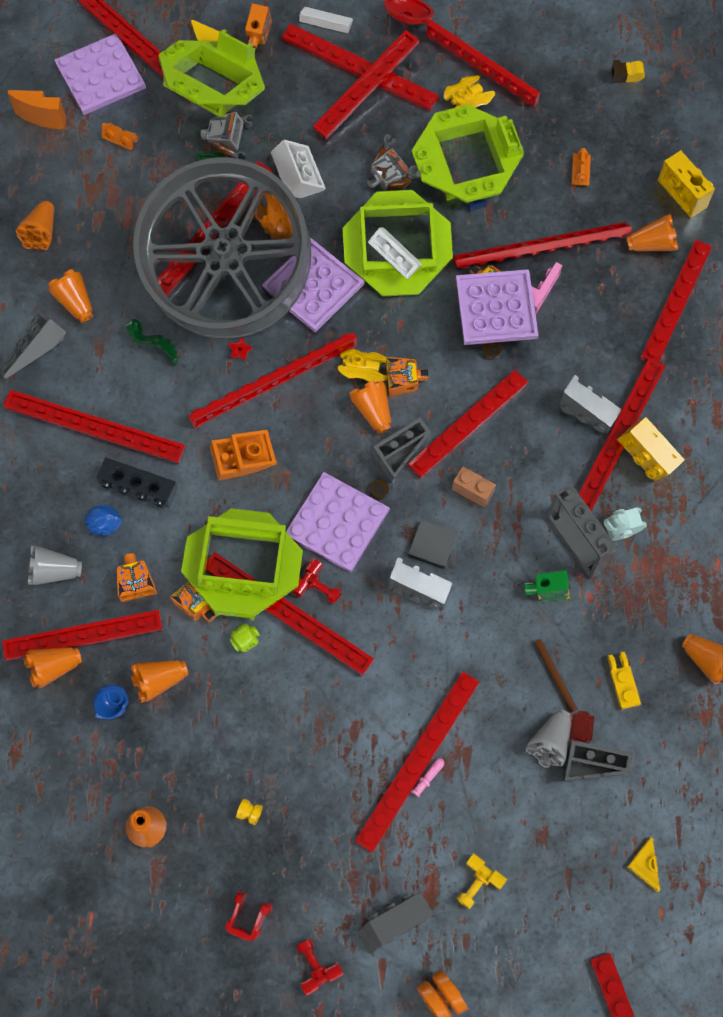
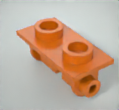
M102 123L101 138L131 151L133 150V142L136 143L138 141L136 133L127 130L122 131V128L113 125V123Z
M581 148L577 154L573 153L572 185L589 186L591 155L588 154L585 148Z

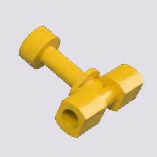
M474 853L466 865L476 872L474 874L476 880L466 893L461 892L456 898L468 909L475 903L472 898L483 884L487 886L490 883L500 891L507 881L496 870L493 872L486 867L485 862Z

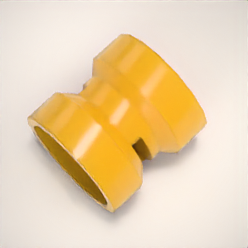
M243 798L236 818L241 820L248 819L250 824L256 825L263 806L259 804L253 806L249 800Z

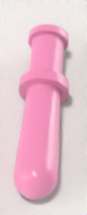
M441 758L436 759L424 777H420V782L411 791L416 797L419 798L423 790L430 786L431 780L443 768L444 760Z

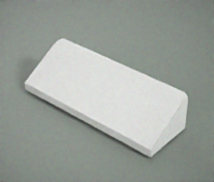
M304 7L299 15L300 22L344 33H349L353 18Z
M379 228L368 241L406 279L411 277L422 265L417 258L384 228Z

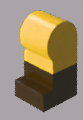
M613 60L611 68L612 83L643 80L645 77L643 62L621 63L620 60Z

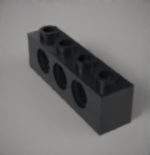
M105 457L96 477L100 486L110 490L113 488L122 495H133L139 501L146 502L147 500L153 502L159 508H170L178 490L176 481ZM117 476H124L122 480L115 481ZM135 482H141L138 487L132 486ZM153 488L159 489L156 493H150V490Z

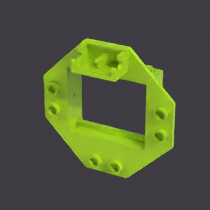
M225 29L219 32L218 41L178 40L158 56L164 75L163 86L219 117L225 115L236 105H246L265 89L255 60L253 44L249 43L246 45L227 34ZM200 63L239 85L226 95H223L185 73Z
M465 105L436 112L413 147L412 155L418 171L421 172L420 178L422 182L443 191L447 201L457 198L468 203L501 194L521 161L524 151L512 119L508 120L507 116L497 118L471 105ZM483 131L499 173L454 184L439 142Z
M413 190L376 192L343 227L345 264L383 297L419 295L453 258L451 223L433 208V203H427ZM428 215L431 258L418 259L422 265L408 279L387 260L367 261L364 218Z
M231 508L219 517L208 516L207 524L187 537L181 573L215 612V616L244 617L254 621L256 615L298 587L303 550L286 532V525H280L270 513ZM211 535L279 543L274 583L205 575Z

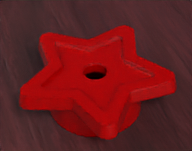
M243 338L237 343L229 344L233 350L231 358L236 357L246 360L248 352L253 349L252 346L245 344Z

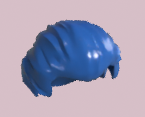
M101 504L93 507L86 515L84 521L90 532L94 533V535L109 536L118 530L123 519L114 508Z
M106 684L103 688H100L93 700L95 717L100 719L120 717L125 712L126 706L129 703L125 688L113 684Z

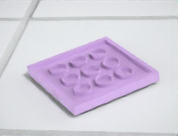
M116 34L54 60L83 115L146 88L142 77Z
M310 238L312 252L309 276L300 297L289 312L311 330L317 332L364 285V280ZM292 256L262 285V289L272 298L283 289L295 267L296 257Z
M529 270L456 275L464 345L538 339L539 335Z
M323 472L286 532L297 544L352 573L390 508Z

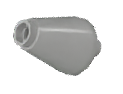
M31 546L30 557L34 558H30L29 572H32L28 575L29 585L75 579V577L81 576L82 561H77L75 558L40 546Z
M558 710L530 739L526 752L537 758L541 766L564 765L567 758L572 726L571 714L565 710Z

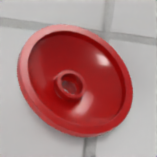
M421 0L384 1V8L387 13L396 21L406 26L427 23L432 20L434 15L433 9Z

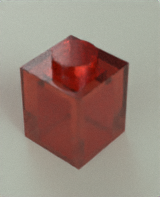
M585 711L574 713L569 741L574 740L589 744L592 741L595 716H591L589 712Z

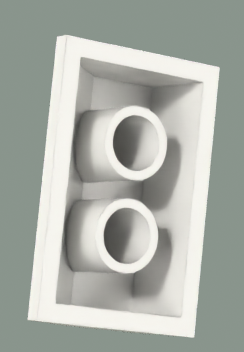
M283 140L271 151L279 177L295 197L303 198L326 189L309 146Z

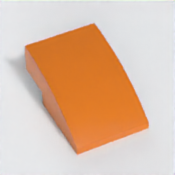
M8 90V96L16 115L38 126L65 130L66 115L60 98L45 97L43 91Z
M268 430L232 434L230 438L212 440L209 446L218 481L252 474L277 464Z

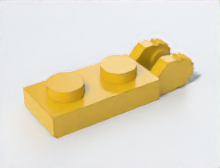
M620 652L619 658L623 668L619 669L616 667L613 654L608 655L610 675L620 709L640 706V698L625 652Z

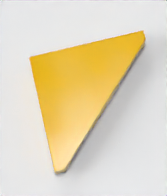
M191 20L197 41H218L220 31Z
M650 837L627 868L658 893L661 888L659 886L658 867L653 844L654 839Z

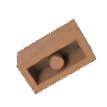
M462 467L453 481L452 490L485 508L495 492L496 484Z

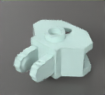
M641 508L620 509L604 520V525L612 541L628 538L642 531L647 526L646 522L641 520Z

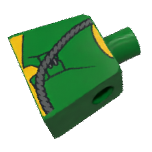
M567 570L536 575L535 583H525L526 595L538 594L539 601L570 599Z

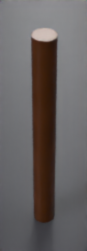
M542 640L535 641L534 643L571 713L577 711L578 708Z

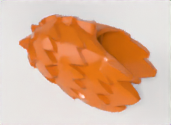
M265 194L267 207L259 203L255 217L264 232L270 235L271 240L290 239L293 234V228L286 210L274 195Z

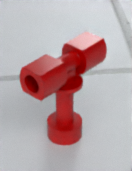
M314 558L306 567V574L302 579L299 578L298 587L291 591L301 598L308 588L312 590L315 587L328 596L327 600L333 604L337 602L342 594V591L337 587L331 589L318 581V574L323 568V564Z
M311 938L296 946L299 954H305L313 970L310 973L312 978L300 984L306 996L320 989L319 986L330 980L332 982L344 975L338 963L326 969L325 965L320 967L311 949L314 947Z

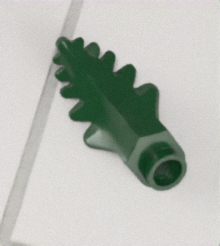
M131 319L127 322V332L132 336L134 342L139 345L158 348L169 356L173 366H177L178 357L176 355L178 351L174 350L176 348L175 345L169 344L171 342L170 339H163L162 335H143L142 324L137 319Z

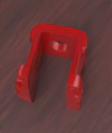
M238 891L234 899L236 905L230 920H227L226 930L244 940L253 941L259 937L265 916L271 913L273 904L265 902L262 905L253 931L250 932L235 925L248 896L247 893Z

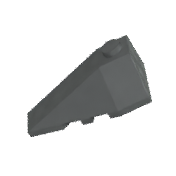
M40 311L26 329L28 332L27 336L23 340L20 339L17 343L16 353H11L4 363L0 374L7 379L54 348L57 344H60L67 332Z

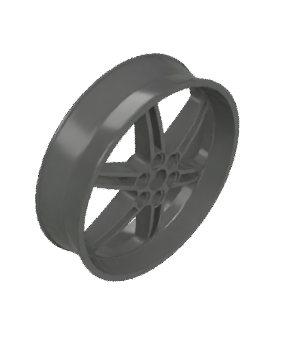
M218 157L196 161L183 166L167 176L156 186L145 201L136 222L133 242L134 259L140 279L161 310L186 330L217 339L240 338L252 335L280 320L300 297L306 285L311 266L310 236L303 213L295 196L272 172L252 162L235 158ZM212 180H231L241 182L249 187L244 199L226 228H220L196 194V187L200 183ZM258 190L241 227L237 226L254 192ZM189 193L194 196L211 222L212 226L207 229L187 197ZM265 194L274 195L286 210L293 228V234L290 239L255 241L243 239ZM177 201H185L205 233V240L202 243L153 244V233L162 216ZM231 233H238L236 238H229ZM213 234H220L217 239H211ZM225 246L226 250L222 252L221 247ZM294 246L288 249L253 252V249ZM242 247L248 248L244 254L239 253ZM205 249L211 250L210 254L202 255ZM156 252H196L197 254H191V255H158V254H155V253H156ZM288 255L295 256V267L283 289L271 300H263L244 268L246 261ZM158 262L206 263V267L185 305L176 306L165 295L156 274V264ZM233 263L239 264L235 270L230 269ZM220 264V268L217 271L212 270L213 265ZM244 274L259 299L261 307H257L238 280V277ZM224 275H230L253 308L251 315L237 320L209 319L201 316L199 312ZM209 276L213 277L210 283L208 284L207 288L203 292L202 296L200 297L199 301L197 302L196 306L193 308V310L190 311L191 307L193 306L194 302L196 301L197 297L202 291L205 283L207 282Z

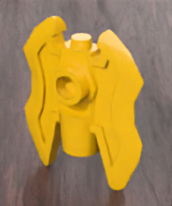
M468 76L462 78L455 85L447 86L444 91V100L451 98L452 105H456L455 108L465 105H471L476 108L480 105L488 104L494 97L495 92L488 91L483 93L482 86L479 83L475 84L480 79V76Z
M350 349L340 354V357L343 359V365H339L338 370L348 378H362L368 382L386 381L388 379L386 375L378 373L380 363H386V357L380 353H366Z

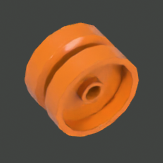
M441 969L432 975V981L437 988L436 990L427 981L422 982L416 987L435 1017H452L447 1008L448 1006L457 1015H461L468 1009L451 979L449 980Z

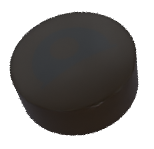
M498 342L485 343L483 355L487 359L495 360L500 357L502 347Z
M384 480L373 481L370 485L371 496L378 500L387 497L389 493L387 482Z

